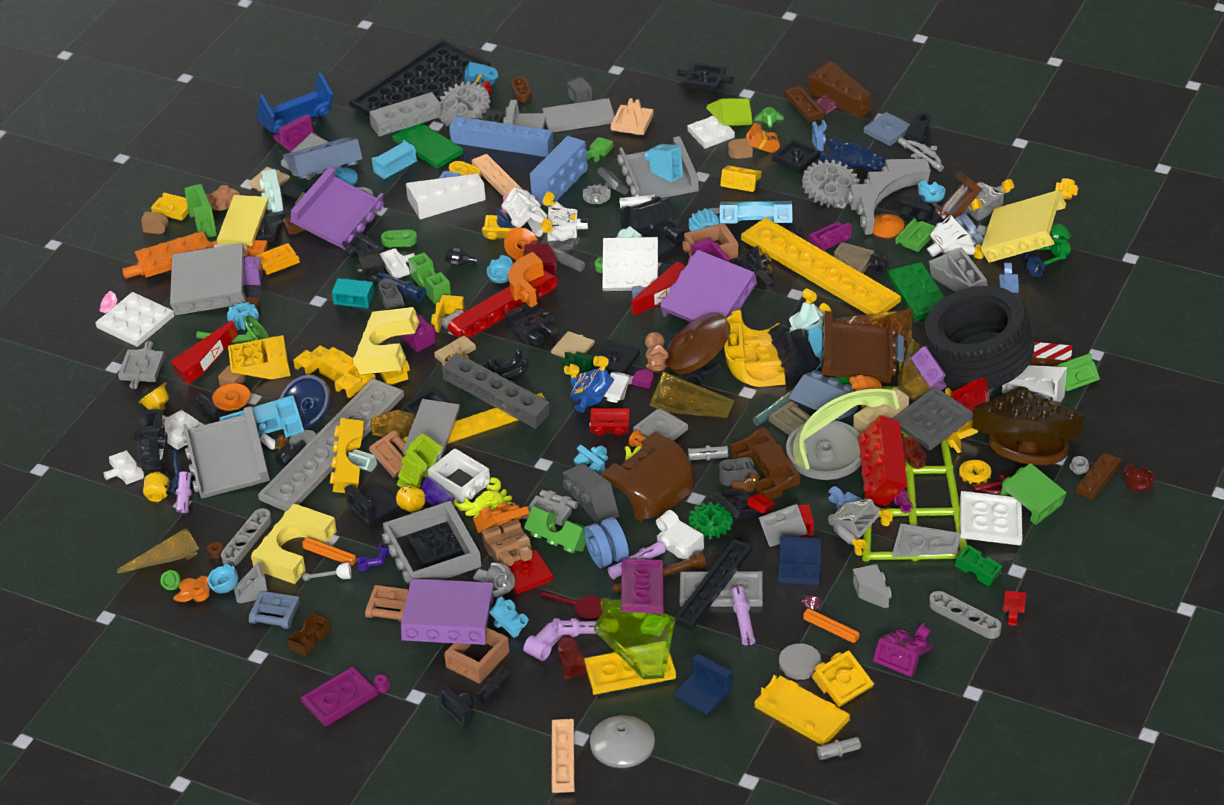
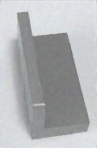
M797 504L759 517L770 547L780 544L781 536L800 537L807 534Z

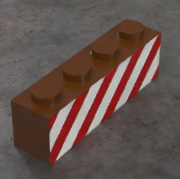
M1034 342V354L1029 365L1055 367V365L1069 361L1072 357V345Z

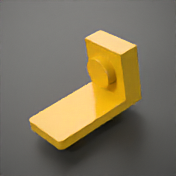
M441 296L440 302L436 304V313L432 315L431 319L436 332L440 331L442 325L441 318H444L445 314H452L456 309L465 312L463 297Z

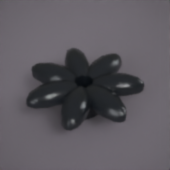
M795 222L784 224L785 229L795 235L803 234L801 232L803 226L796 227L797 223Z

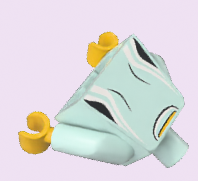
M806 288L802 293V297L806 299V302L802 304L800 312L789 319L792 325L790 332L798 328L810 330L816 326L822 329L824 312L831 311L830 307L825 303H822L819 308L814 303L811 304V302L816 300L817 295Z

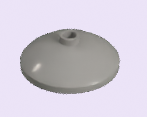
M618 715L603 720L594 728L590 737V747L593 755L600 762L617 768L640 764L650 756L655 745L652 728L642 719L629 715Z

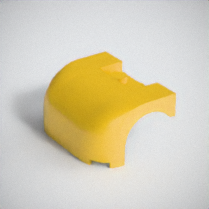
M741 310L732 311V315L727 317L731 330L728 340L724 345L728 368L733 376L745 384L756 387L786 385L784 367H781L782 362L778 358L776 348L771 343V335L768 334L771 328L762 331L750 329L742 320Z

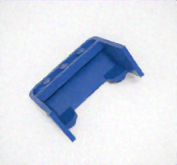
M318 73L315 92L272 108L268 105L263 94L260 95L257 119L270 132L279 133L280 127L306 114L310 117L327 115L331 109L333 93L322 73Z

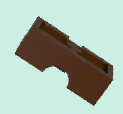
M312 613L304 621L303 628L300 631L296 630L288 638L289 649L307 656L316 646V640L321 641L331 631L330 621Z

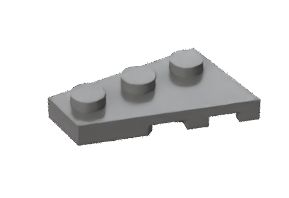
M900 524L893 549V558L957 553L961 533Z

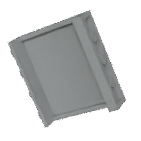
M680 136L673 137V145L681 146L683 177L673 182H669L650 171V162L644 158L647 151L625 155L622 147L619 148L620 155H617L618 164L622 165L623 176L626 175V182L630 186L632 197L638 194L639 196L655 194V196L665 198L699 191L697 173Z
M243 243L172 255L170 305L175 315L234 306V303L240 304L241 301L246 303L243 280L244 257H247V253Z
M251 406L244 408L245 415L192 429H188L186 423L183 424L185 432H182L183 441L188 443V448H185L188 460L191 459L192 461L189 469L192 476L195 475L196 479L192 482L195 493L199 492L201 499L270 481L255 415Z

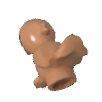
M651 332L645 339V345L648 348L645 354L648 361L646 367L648 370L662 371L667 367L665 363L669 353L663 348L664 337L658 332Z

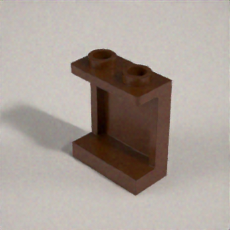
M960 171L955 177L962 184L942 207L935 202L932 203L935 207L934 211L944 220L950 215L954 219L960 216L983 190Z

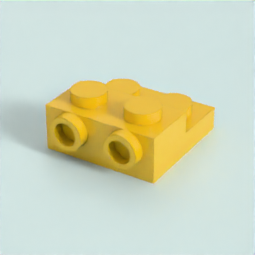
M849 650L843 654L841 652L835 654L830 659V662L827 664L822 662L814 668L815 672L812 678L824 694L826 692L829 693L838 707L846 704L874 685Z

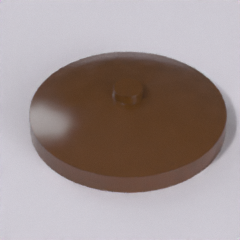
M708 313L692 320L675 335L666 350L669 353V357L666 359V366L675 374H687L707 364L720 352L728 340L731 330L728 320L720 313Z
M996 433V436L989 435V445L995 452L1005 458L1025 464L1050 465L1058 463L1066 458L1069 447L1067 440L1062 441L1061 438L1053 439L1051 443H1031L1009 440L1007 435Z

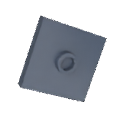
M885 112L865 126L864 133L891 146L900 137L906 135L907 128L911 124Z

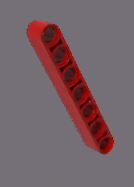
M543 268V276L529 282L536 291V299L553 290L558 283L557 277L545 268ZM509 286L453 318L448 324V331L458 339L462 336L469 339L505 318V313L518 306L521 308V305L526 302H523L521 299L515 301L511 296Z

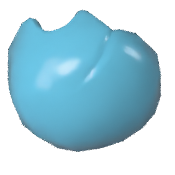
M926 180L919 182L918 195L925 196V202L936 203L945 197L946 189L943 186L938 185L936 182L929 185Z
M500 255V258L497 260H491L487 268L488 278L493 283L502 284L508 282V274L513 261L505 255Z
M226 563L224 566L212 570L208 576L209 587L217 593H228L233 590L239 578L235 567H231Z

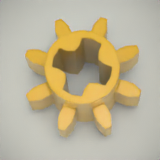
M1062 179L1061 183H1056L1055 191L1058 190L1063 199L1070 200L1072 195L1077 196L1078 187L1074 185V180Z

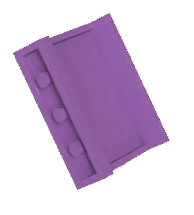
M328 167L291 210V222L345 250L346 248L341 243L345 241L349 244L358 232L362 233L364 231L365 225L373 220L375 213L381 211L384 205L383 193H380L376 198L336 178L335 169Z
M697 250L690 257L686 268L680 272L676 283L671 286L667 297L661 301L660 307L663 316L666 317L670 313L691 322L708 313H720L727 319V317L732 315V311L740 310L757 283L755 273Z
M411 579L401 621L402 640L485 645L490 605L493 604L494 600L493 583Z

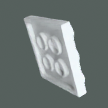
M658 237L603 238V291H631L633 286L640 285L642 290H644L658 278Z
M132 292L96 322V326L98 329L138 347L173 318L174 312Z
M961 491V538L1021 545V503L1014 497Z

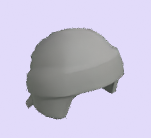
M495 562L491 564L486 574L485 582L493 583L494 597H500L509 593L514 588L515 577L506 564Z

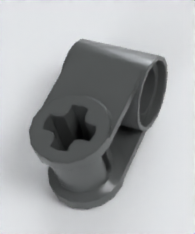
M388 278L382 279L378 286L380 300L384 309L404 308L403 297L394 281Z
M750 457L726 459L719 464V482L722 485L731 486L734 484L751 483L758 477V473L754 469V461Z

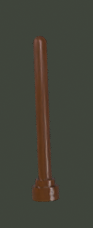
M702 551L693 553L688 560L663 568V576L689 567H697V569L705 567L706 560ZM621 583L613 585V592L621 591Z

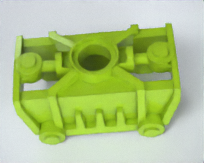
M423 433L411 441L401 461L402 468L398 475L400 479L397 485L400 488L405 485H412L420 489L422 476L429 477L428 469L436 463L443 447Z

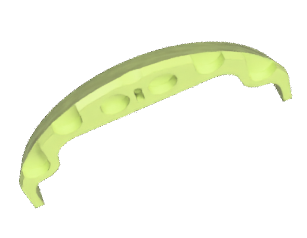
M888 389L860 390L840 396L822 406L801 426L793 444L795 462L805 470H808L810 467L806 457L805 439L854 406L878 407L882 404H887L896 410L899 409L900 406L896 392Z

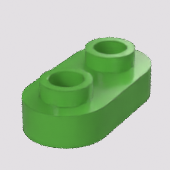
M390 230L381 235L382 244L388 248L411 247L417 243V234L413 230Z

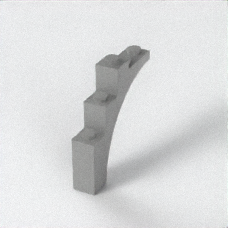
M886 159L885 166L882 167L881 172H868L864 184H852L850 186V191L846 195L847 203H850L851 210H857V214L860 215V226L863 227L865 234H872L875 222L874 210L883 198L901 188L918 185L920 181L926 180L928 183L931 170L927 159Z

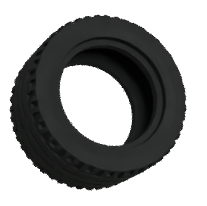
M975 286L958 290L940 300L930 310L924 323V334L928 349L945 373L944 382L957 389L981 377L986 379L988 390L1000 387L1021 375L1033 358L1035 346L1025 305L1016 294L997 286ZM984 332L1000 333L984 342L959 344L962 340L975 334Z

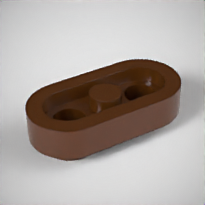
M519 76L511 80V89L516 100L520 102L530 100L532 92L527 79Z

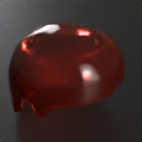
M1130 464L1125 467L1124 482L1133 491H1147L1154 486L1155 475L1146 470L1145 467L1135 469L1134 465Z

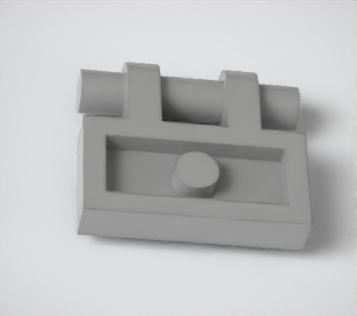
M542 490L540 497L536 496L528 506V510L530 512L532 506H536L556 513L558 515L555 524L563 526L572 513L571 508L576 509L578 502L572 500L569 496L563 497L557 495L554 491Z

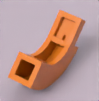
M534 252L518 259L511 266L508 274L511 296L515 301L521 299L530 307L537 305L536 291L529 282L544 275L542 260Z

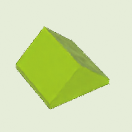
M749 98L720 99L707 105V109L723 126L752 125Z

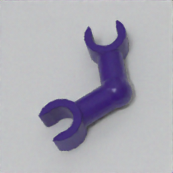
M381 542L378 546V557L370 559L358 557V570L366 571L371 566H382L385 563L386 556L390 555L389 548H383Z

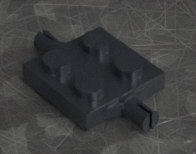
M694 62L688 70H677V76L686 77L684 87L717 92L723 82L733 84L734 77L725 76L726 67Z

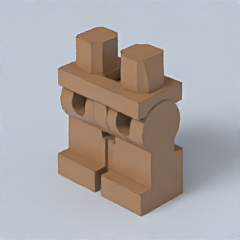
M518 519L501 524L502 533L499 526L481 531L484 548L490 556L492 555L494 561L506 564L509 567L515 561L532 559L530 539L522 530Z

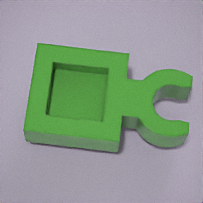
M598 137L590 145V150L587 151V159L589 160L591 157H594L595 162H598L600 155L606 156L614 147L613 141Z

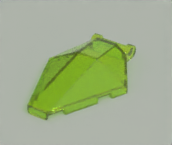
M601 599V608L604 612L596 622L594 631L643 680L664 678L675 618L665 613L621 612V599Z

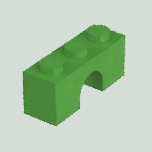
M425 252L408 259L411 277L419 286L426 289V295L435 305L437 302H440L442 295L451 296L450 282L442 272L435 274L433 262Z
M532 506L524 529L531 531V536L540 539L545 537L547 538V543L555 546L561 544L564 546L563 550L571 553L575 551L583 552L586 544L584 537L585 526L573 521H565L563 528L558 532L555 527L558 514L542 507Z

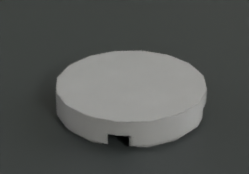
M807 644L787 646L779 655L780 670L785 672L787 677L796 680L810 678V675H813L815 672L814 668L821 663L819 652Z

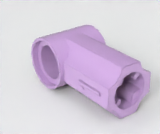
M548 623L536 637L531 635L526 640L524 652L544 661L549 656L552 646L563 635L554 637L552 623Z

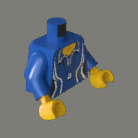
M595 356L593 363L600 368L579 375V367L577 365L570 364V367H564L565 374L571 375L572 378L570 379L572 386L570 397L576 402L574 408L577 411L584 412L586 407L598 404L614 382V379L605 370L609 362L606 357Z

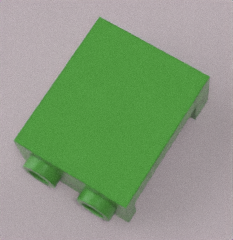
M202 184L186 187L184 190L190 217L195 218L197 233L203 231L206 238L217 236L212 208Z
M1031 463L1025 468L1021 467L1013 477L1006 478L1002 483L1003 488L1001 491L1002 496L1010 494L1032 512L1030 521L1035 525L1063 505L1066 495L1062 488Z

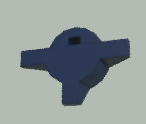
M496 208L497 225L501 228H516L511 223L510 215L503 212L500 208Z

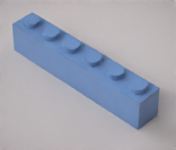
M456 116L449 126L451 141L456 144L547 157L554 148L552 130Z

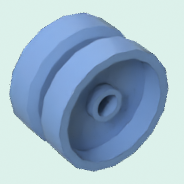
M610 517L602 520L600 525L593 523L584 528V537L588 551L598 568L611 565L612 559L615 562H620L622 558H628L627 541L621 526L615 518Z

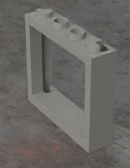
M451 501L383 523V541L385 544H389L388 548L391 556L396 557L397 568L403 571L402 574L406 584H410L411 579L444 580L481 567L480 552ZM447 521L465 555L413 572L396 538Z

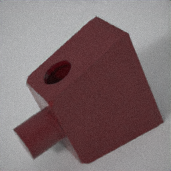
M533 240L530 244L524 245L523 256L534 252L542 260L543 268L556 276L557 260L549 244H541L540 241Z

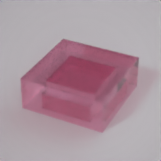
M825 95L814 101L824 111V115L837 108V102Z

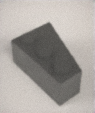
M583 463L562 472L564 488L570 492L598 525L604 519L619 517L611 483Z

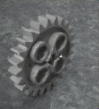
M470 81L466 85L461 82V86L455 84L454 89L449 87L450 91H444L445 96H440L441 101H439L441 104L440 120L446 126L452 123L455 116L483 119L482 114L487 112L486 109L490 108L488 103H491L486 88L482 87L481 84L477 85L476 82L471 85Z
M825 159V163L819 160L817 165L813 162L812 167L808 166L807 171H804L802 188H805L804 193H809L808 198L814 197V202L820 201L821 206L826 203L827 207L830 204H833L835 208L837 204L843 207L844 202L849 204L847 203L846 195L850 191V186L852 184H859V179H857V174H852L853 169H847L848 165L841 166V162L835 164L834 160L829 163Z

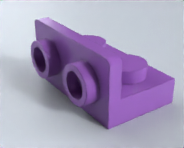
M924 346L911 357L931 388L936 387L942 391L947 386L944 382V371L927 347Z

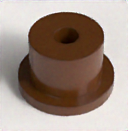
M212 542L207 546V551L211 558L218 559L221 557L223 545L220 542Z

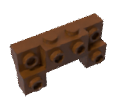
M766 427L757 429L747 438L730 444V454L734 459L743 457L753 459L765 477L756 481V491L766 498L773 500L781 497L782 490L800 484V475L794 468L791 459L786 457L782 446H778Z

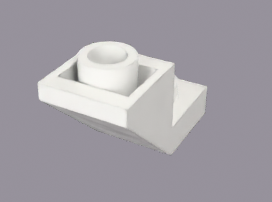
M612 372L610 376L614 379V382L604 397H607V401L618 403V400L625 399L627 385L632 384L634 376Z

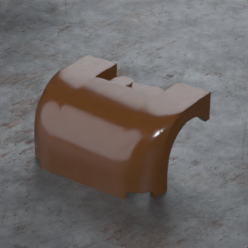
M653 432L642 441V448L621 465L614 463L601 473V476L608 480L612 486L624 492L632 504L634 518L642 522L644 519L652 517L658 519L666 511L672 509L693 491L695 483L692 464L684 450L676 442L657 432Z

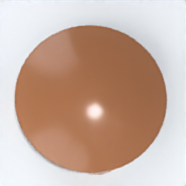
M222 185L218 190L206 196L213 210L229 209L233 196L240 194L238 191L230 189L227 185Z

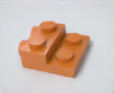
M507 503L496 506L495 510H491V508L480 510V514L474 517L473 520L478 533H481L483 530L495 526L500 528L501 524L517 519L520 520L529 515L530 512L527 506L519 508V505L513 504L508 506Z

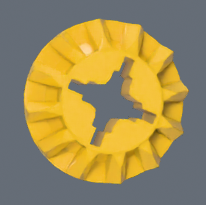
M969 460L960 466L959 476L963 478V481H969L970 485L973 482L980 484V482L986 483L987 479L991 477V468L981 460Z

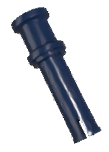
M384 272L378 273L383 279H392L398 291L404 297H411L418 303L424 300L426 296V289L424 287H417L413 282L401 281ZM376 277V281L379 283L382 278Z

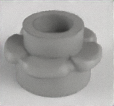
M1082 456L1074 457L1069 465L1070 469L1076 474H1083L1089 470L1088 460Z

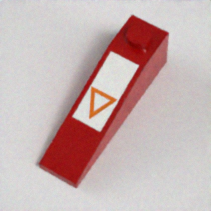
M676 262L631 300L632 314L637 315L661 304L663 298H666L669 294L671 286L678 280L680 272L686 266Z
M232 320L171 361L175 373L187 385L202 376L237 337L238 332Z

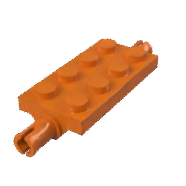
M202 231L135 251L137 264L122 268L125 279L140 274L141 276L150 277L172 270V255L214 248V245L218 243L217 240L213 242L208 241Z

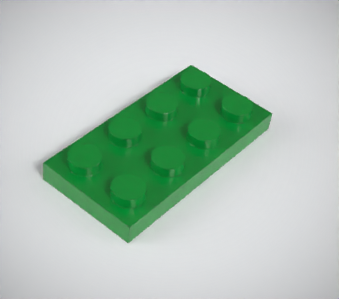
M922 262L887 271V277L901 296L915 321L926 319L930 310L940 300L945 298Z

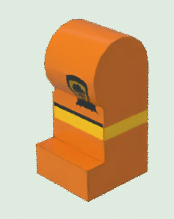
M757 123L753 124L746 135L748 145L770 153L776 152L780 148L777 134L763 131L761 125Z

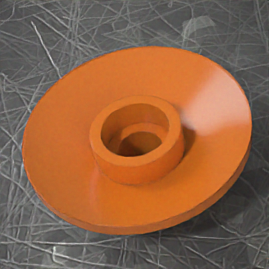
M893 214L874 216L875 222L872 234L882 238L896 237L904 229V221Z
M514 228L505 236L504 247L507 254L517 261L523 257L524 245L530 244L531 241L537 240V238L528 229Z
M226 384L219 387L213 393L212 400L214 405L221 410H237L249 402L250 391L242 384Z

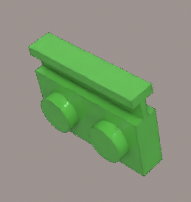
M914 218L896 237V244L902 243L904 247L919 252L931 239L930 234L936 226L923 221L917 222Z
M1091 353L1055 365V367H1067L1065 392L1100 380L1095 363L1092 361Z

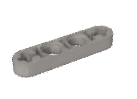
M264 508L258 509L250 516L222 551L221 559L223 565L227 563L233 567L240 563L271 524L272 520L269 510ZM250 529L257 530L254 533H247ZM240 542L246 543L243 546H237V544Z
M942 591L931 593L929 606L933 611L986 638L994 639L1000 636L1001 622L998 619ZM959 608L962 611L955 613L952 612L951 609ZM970 617H977L979 620L976 621V622H973V621H970L969 618H970Z

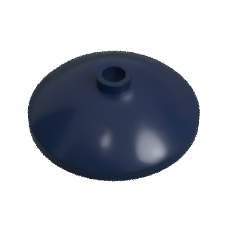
M303 375L294 379L285 387L280 396V399L294 396L303 429L315 425L323 418L328 410L331 397L327 384L321 378L314 375Z

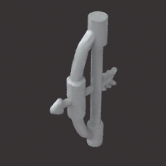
M903 137L898 139L900 145L915 153L910 157L927 159L932 164V167L940 172L944 169L941 159L935 152L937 146L929 148L925 144L905 140Z

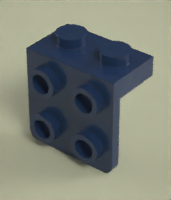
M697 654L693 658V674L675 691V698L704 714H709L733 689L732 672L726 667L716 664L711 659Z

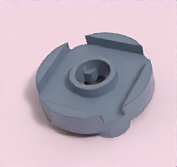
M962 213L955 218L969 234L974 247L983 243L984 239L981 233L976 230V226L966 214Z

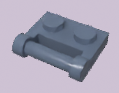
M260 591L250 612L249 623L257 624V622L290 629L292 619L300 604V599L297 596ZM260 612L283 615L284 617L262 615Z

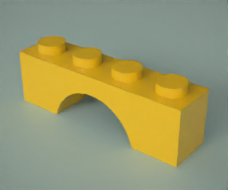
M340 418L339 425H335L334 437H337V441L333 443V452H336V456L332 457L331 468H335V470L331 472L330 476L333 492L345 493V487L350 484L356 489L358 488L360 467L351 463L346 454L353 449L360 448L364 421Z

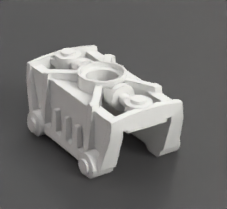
M514 187L503 202L502 208L510 215L512 225L520 228L528 222L532 233L541 237L543 234L541 223L543 219H547V214L540 208L541 205L538 200H535V196L526 190Z

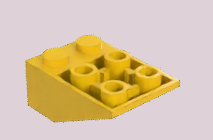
M283 335L228 346L232 373L272 380L291 376Z

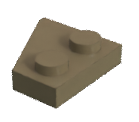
M841 242L834 252V257L864 274L868 267L871 254L875 255V251Z

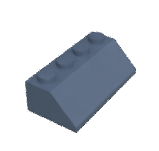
M342 138L283 154V158L293 176H298L302 179L310 177V173H324L328 167L338 169L342 168L341 165L346 163L347 165L357 164V160H361L362 155L358 139Z

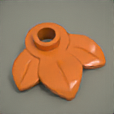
M200 576L196 580L186 578L180 581L179 588L181 591L173 599L178 602H187L191 599L197 602L204 601L210 595L208 577Z

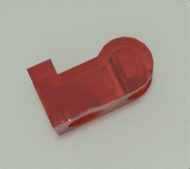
M571 637L561 638L558 642L559 658L562 660L564 678L568 679L585 674L584 660L575 639Z

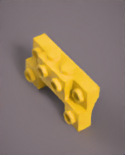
M320 345L312 352L305 350L294 359L295 369L298 370L304 367L306 375H310L319 368V372L322 375L335 381L336 391L346 390L348 398L359 392L372 378L375 379V374L373 373L359 374L357 367L354 366L353 357L334 347L328 350Z

